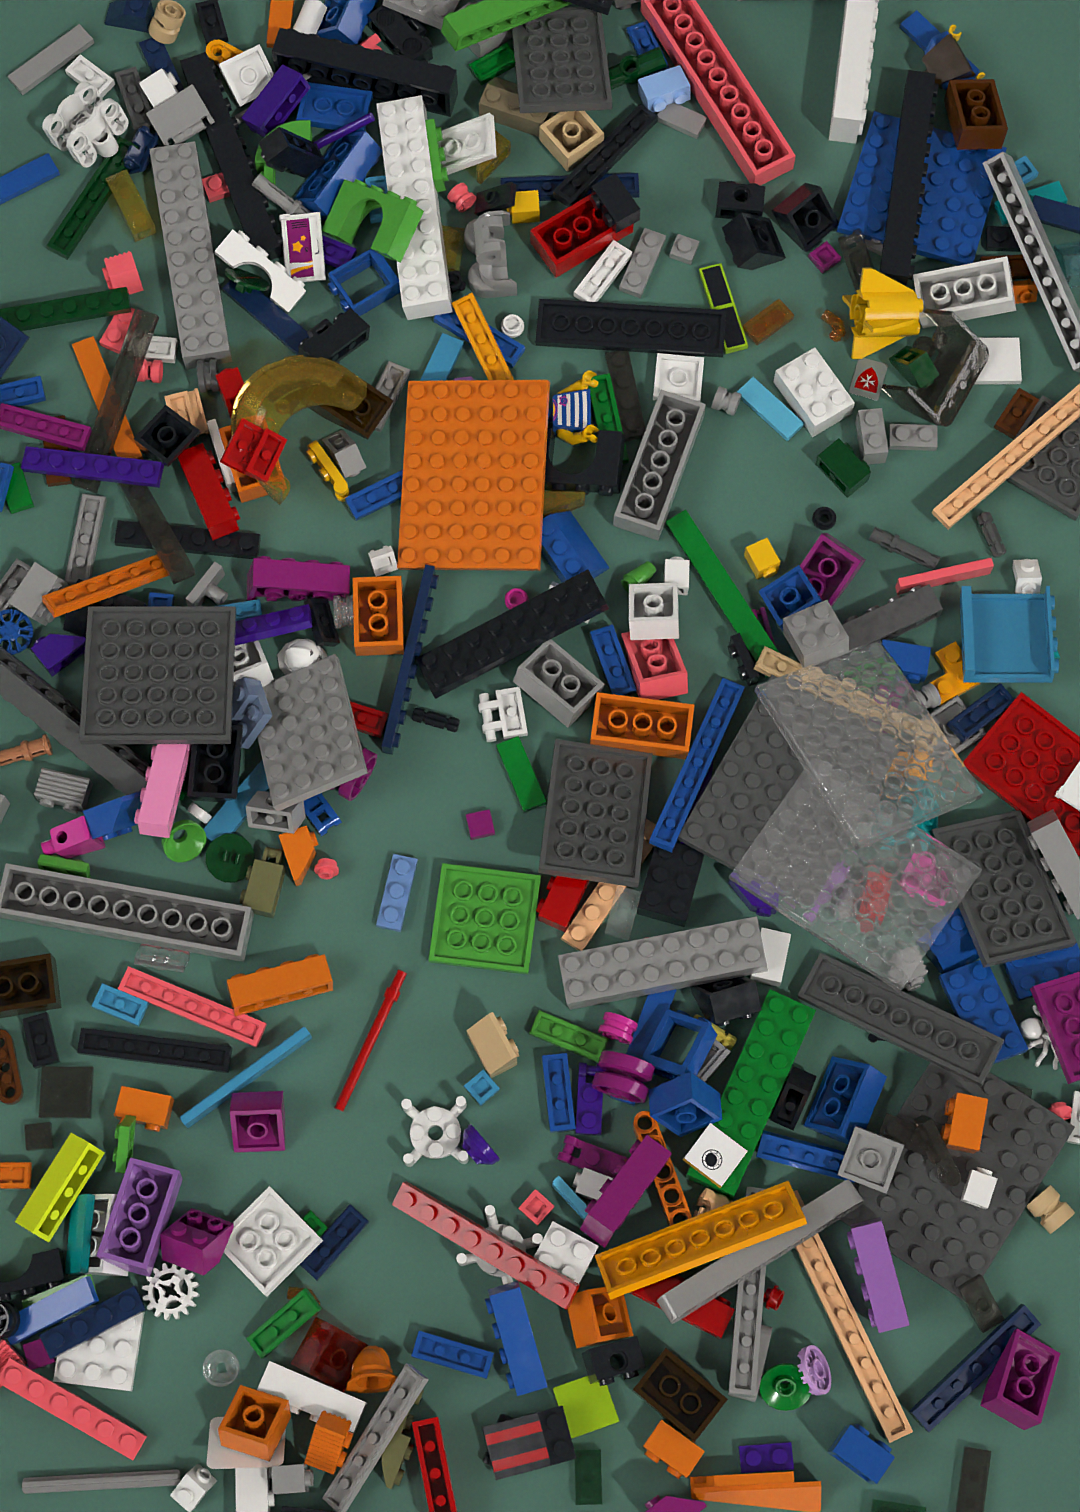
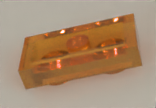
M779 298L743 325V330L758 346L792 321L794 314Z

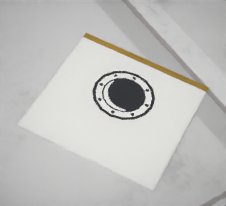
M710 1123L684 1157L683 1161L721 1188L748 1151Z

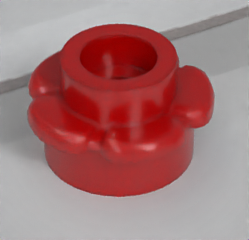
M775 1285L773 1288L768 1287L764 1293L763 1302L766 1303L765 1308L768 1310L771 1308L777 1311L782 1303L785 1292L778 1289V1285Z

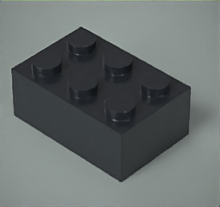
M676 843L672 853L655 846L637 907V914L685 927L705 854L681 843Z

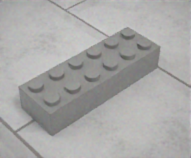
M660 390L616 508L613 526L659 541L703 421L706 404Z

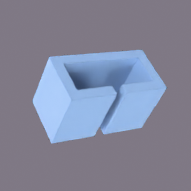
M678 65L638 79V95L645 108L653 113L660 112L668 104L676 103L679 105L690 100V84L681 66Z

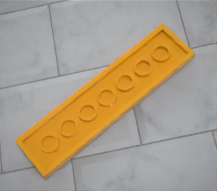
M788 1180L594 1256L611 1300L806 1225L807 1221Z

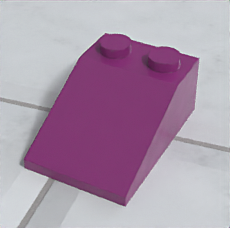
M822 533L800 566L822 601L828 600L832 607L853 580L866 559L830 534Z
M1015 1329L987 1381L980 1406L1023 1430L1040 1424L1061 1353L1021 1330Z

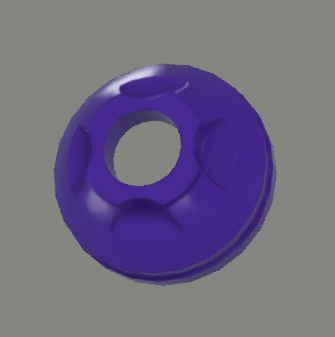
M470 1123L464 1129L463 1144L461 1146L477 1165H494L500 1158Z

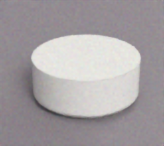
M193 802L187 808L188 812L205 824L212 818L211 815Z

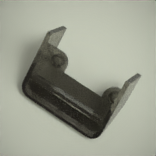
M926 309L924 313L937 325L932 336V344L939 354L933 364L940 375L933 379L934 382L930 386L919 388L918 390L911 386L901 387L883 384L881 389L902 409L937 426L947 427L954 421L988 361L989 351L987 346L953 311Z

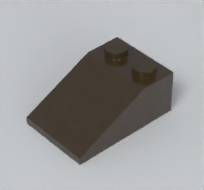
M334 361L309 397L306 406L326 420L368 440L394 400Z

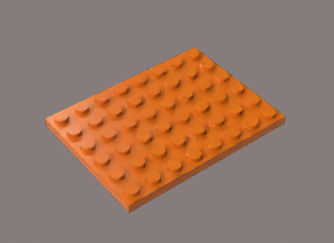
M549 380L408 381L397 562L399 570H424L426 564L435 566V570L540 571Z

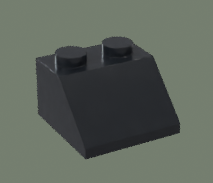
M804 183L771 210L780 228L804 252H807L839 225V221L821 186Z
M740 213L722 227L725 241L730 247L733 261L738 268L754 270L786 258L770 218Z
M744 976L690 987L705 1019L716 1024V1026L727 1025L731 1023L730 1020L735 1018H750L753 1016V1013L762 1010L756 981Z

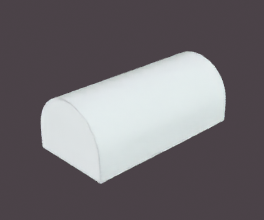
M305 0L293 29L300 33L316 34L327 7L319 0Z

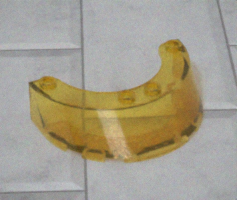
M294 355L284 357L283 360L272 364L268 363L252 374L240 389L233 405L231 435H233L241 418L262 429L268 428L279 434L282 426L292 415L307 407L330 405L344 410H354L366 398L367 383L342 365L323 357L314 358ZM278 462L267 483L257 480L266 493L279 505L282 504L290 492V483L282 473Z

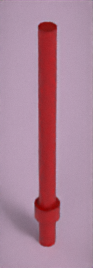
M397 970L391 986L386 988L383 995L385 999L336 1102L335 1109L344 1112L394 1002H397L401 994L399 990L407 973Z

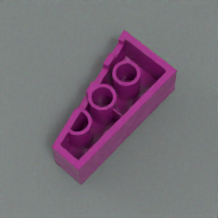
M268 556L253 558L247 573L246 601L255 600V597H267V601H277L278 598L288 597L291 601H301L307 599V597L328 599V601H346L350 593V565H343L341 562L324 564L319 563L317 560L298 562L292 558L272 560Z
M648 1135L645 1136L642 1142L638 1139L629 1150L632 1154L627 1161L622 1159L614 1170L617 1173L613 1181L609 1178L599 1190L603 1193L598 1201L593 1198L584 1210L588 1214L580 1230L604 1248L610 1242L615 1230L620 1228L630 1213L629 1211L636 1206L644 1191L649 1188L672 1154Z

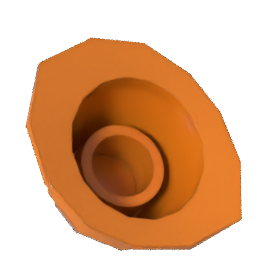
M367 1346L358 1354L352 1364V1377L347 1382L346 1391L381 1393L390 1390L398 1376L393 1374L389 1356L383 1348Z

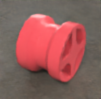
M459 183L450 190L447 199L451 203H455L456 209L461 213L468 210L475 203L476 196L468 191L465 183Z

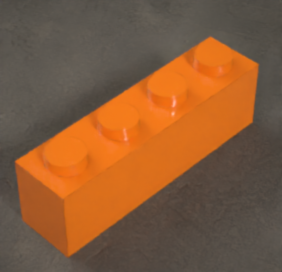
M312 954L301 961H286L274 968L262 967L256 970L255 973L247 975L244 973L236 974L227 980V989L234 1015L239 1016L333 991V980L325 954L320 956Z

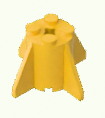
M871 267L862 268L860 290H856L858 294L842 296V300L850 308V320H854L855 327H851L854 334L852 359H862L906 336L918 335L920 333L919 313L923 311L922 298H917L913 289Z

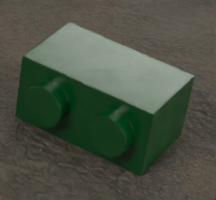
M839 438L817 456L815 465L847 498L869 480L871 474L869 465L863 459L859 460L854 454L852 447L846 442L843 443Z

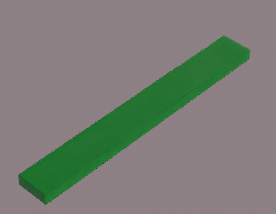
M687 510L667 520V527L737 634L740 633L755 663H757L765 646L779 653Z

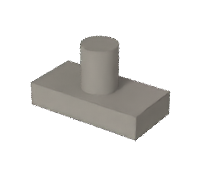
M216 562L211 565L185 598L188 606H201L207 598H210L219 605L225 602L228 593L217 586L225 576L221 565Z

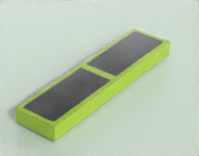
M722 263L699 268V275L710 309L727 310L724 338L725 354L748 349V342Z

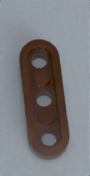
M0 1029V1040H5V1045L0 1048V1101L7 1105H14L23 1097V1085L13 1038L7 1031ZM4 1064L10 1065V1069L7 1072L2 1071ZM14 1088V1095L11 1097L7 1096L8 1089Z

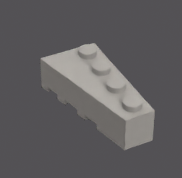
M1052 809L1027 822L1032 834L1028 839L1034 850L1040 849L1044 856L1040 858V861L1046 872L1052 871L1055 878L1051 882L1057 893L1063 892L1067 900L1063 901V904L1068 914L1074 913L1077 920H1079L1080 859Z

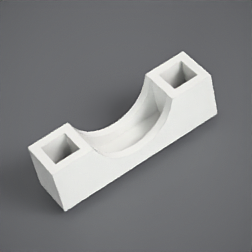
M232 229L215 250V255L232 269L242 265H255L263 269L269 276L272 284L270 300L286 314H289L305 295L306 290L303 288L305 284L296 276L293 278L289 277L285 273L287 269L278 261H275V263L271 262L267 258L269 254L260 246L253 247L249 243L250 238L239 230L236 233Z

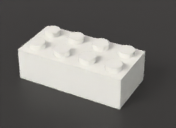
M1007 256L913 274L915 293L917 298H922L923 311L919 313L922 328L1016 311L1011 269Z

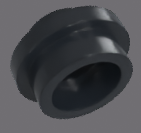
M820 507L813 513V524L820 530H829L836 523V514L831 508ZM827 517L828 522H822L820 518Z

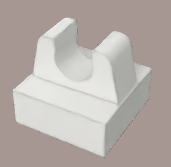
M383 546L382 549L376 551L373 549L368 553L376 577L398 570L391 546Z

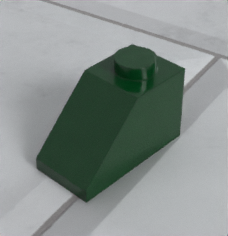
M905 346L889 358L890 363L912 386L926 388L934 382L933 379L940 375L927 351Z

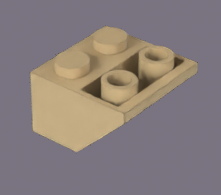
M493 1012L466 1030L476 1053L491 1079L516 1066L517 1057H519V1050L514 1040H508L506 1037L507 1027L501 1016L496 1018Z

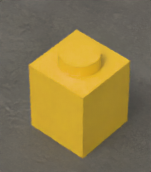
M538 190L516 192L515 205L507 208V212H510V215H512V224L540 222Z
M768 538L745 548L744 556L757 580L762 577L768 579L777 573L780 560Z

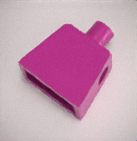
M85 816L50 829L51 839L41 842L44 855L56 853L66 859L106 848L103 837L92 839Z

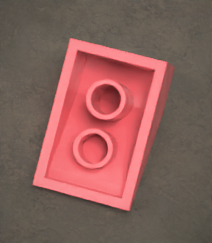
M630 632L621 633L630 672L639 698L660 700L688 693L687 670L674 639L630 640Z

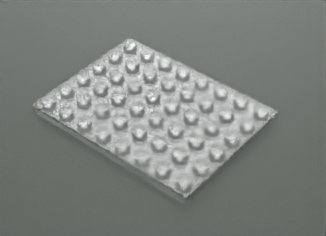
M881 640L863 647H856L844 655L809 665L757 685L755 688L758 698L856 850L978 800L983 795L982 790L894 659L883 648Z
M812 758L735 867L729 879L900 993L982 869Z

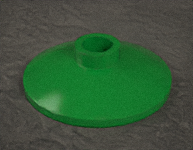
M790 1363L777 1364L769 1368L761 1377L759 1389L762 1399L772 1408L783 1411L794 1410L804 1405L810 1398L811 1393L809 1392V1385L807 1383L803 1384V1379L801 1380L800 1378L804 1376L803 1371L799 1372L798 1366ZM783 1381H789V1383H787V1384H783V1383H781V1382H783Z

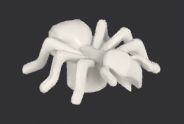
M1032 1006L1035 1014L1041 1017L1037 1006ZM1028 1018L1022 1021L1018 1027L1023 1038L1030 1041V1044L1027 1045L1028 1050L1033 1047L1043 1048L1034 1065L1036 1067L1040 1065L1048 1053L1050 1044L1055 1055L1053 1069L1057 1070L1059 1060L1043 1020L1041 1022L1037 1018Z

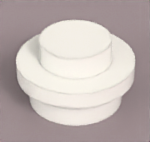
M508 315L501 322V331L510 338L518 337L524 331V322L517 315Z

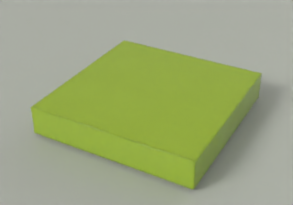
M588 1376L553 1388L558 1406H563L571 1439L620 1422L607 1385L600 1387L599 1382L590 1384Z

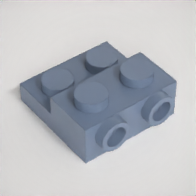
M243 677L236 682V687L233 690L232 725H243L242 748L249 749L273 715L261 681Z

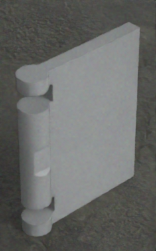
M193 84L146 113L164 146L170 145L168 142L170 139H173L175 144H181L205 129L206 126L202 121L205 117L210 124L215 123Z

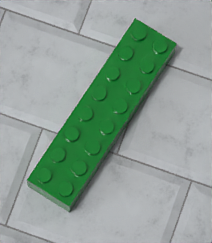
M771 989L768 991L761 1007L762 1010L756 1018L722 1094V1120L712 1124L748 1152L721 1188L691 1166L685 1177L719 1194H724L730 1199H733L816 1012L815 1009Z

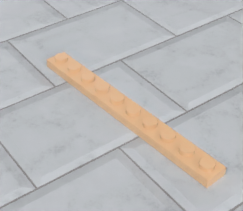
M1080 384L932 510V514L947 530L1080 417Z
M795 1190L794 1194L799 1202L800 1207L802 1208L805 1205L798 1193V1190ZM817 1233L795 1247L886 1440L888 1443H891L912 1433L913 1430Z

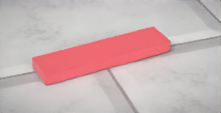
M986 558L901 577L896 583V592L899 595L908 593L918 585L924 587L930 584L931 587L989 575L994 564L992 558Z

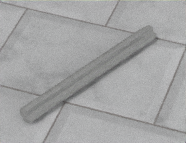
M180 1470L29 1477L23 1479L22 1491L24 1494L177 1486L181 1481Z

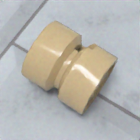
M160 0L148 28L149 34L153 39L163 44H171L176 41L186 15L182 5L173 0Z
M1052 1185L1045 1188L1026 1206L1034 1217L1041 1218L1040 1224L1049 1234H1052L1075 1214L1067 1202L1059 1201L1060 1194Z

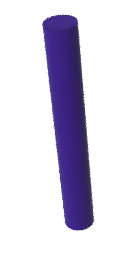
M370 112L314 141V143L321 149L375 121V118Z

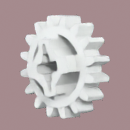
M163 1263L162 1271L154 1268L155 1276H146L150 1284L142 1287V1289L148 1291V1295L142 1298L144 1301L151 1302L147 1306L148 1310L156 1308L154 1314L156 1317L164 1313V1319L169 1320L171 1314H173L174 1318L178 1320L180 1319V1312L186 1315L189 1314L187 1309L189 1305L196 1307L192 1299L193 1297L200 1296L199 1293L194 1291V1288L200 1285L198 1282L191 1281L195 1277L193 1272L186 1275L187 1269L181 1268L178 1270V1266L174 1264L169 1268L166 1263ZM175 1274L169 1280H160L165 1275ZM184 1280L188 1286L187 1295L184 1294L182 1288ZM162 1285L170 1288L175 1285L174 1290L181 1297L170 1295L167 1298L168 1293L162 1288ZM155 1288L158 1289L160 1295L158 1303L154 1296ZM172 1303H182L177 1308L167 1309Z

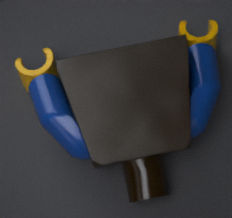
M954 24L950 26L948 32L944 31L931 38L924 52L925 55L922 57V61L927 68L923 72L936 74L935 83L939 84L938 88L947 90L949 80L982 79L985 76V73L981 72L975 78L972 77L975 73L957 43L962 32L954 34L953 32L957 27Z

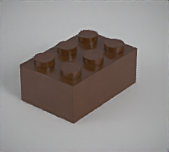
M994 79L949 80L944 103L957 150L1002 149L1008 127Z

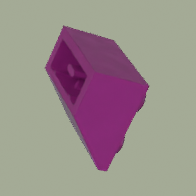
M191 1208L160 1234L162 1260L204 1276L220 1262L234 1229V1223Z

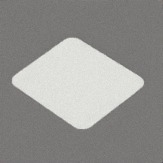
M215 1417L211 1420L207 1451V1466L209 1468H266L283 1464L286 1429L269 1462L221 1446L218 1428L224 1417Z

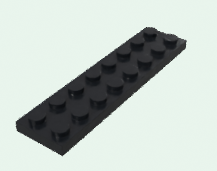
M539 299L535 344L536 346L723 357L727 310Z
M587 569L416 658V661L436 699L608 610L609 607Z

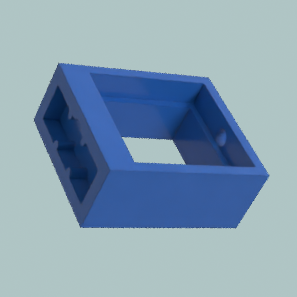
M372 249L328 273L330 283L327 285L334 296L338 295L341 299L340 305L344 312L351 308L361 316L400 293L398 277L385 258ZM373 265L386 286L354 305L341 286V283Z
M667 1009L641 1059L655 1066L654 1075L669 1080L688 1072L697 1076L717 1037V1033L713 1029L712 1023L705 1018L698 1017L696 1019L690 1017L684 1011L677 1010L675 1012ZM676 1025L699 1032L682 1065L660 1058Z

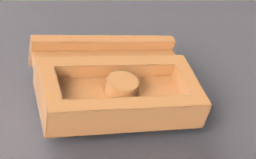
M198 388L189 392L183 391L164 396L166 405L198 428L201 432L199 435L210 434Z

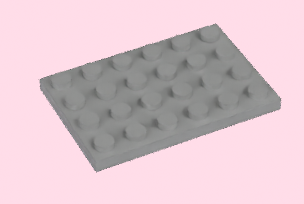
M336 654L275 679L263 687L273 716L258 735V742L272 804L277 812L368 773L340 660Z

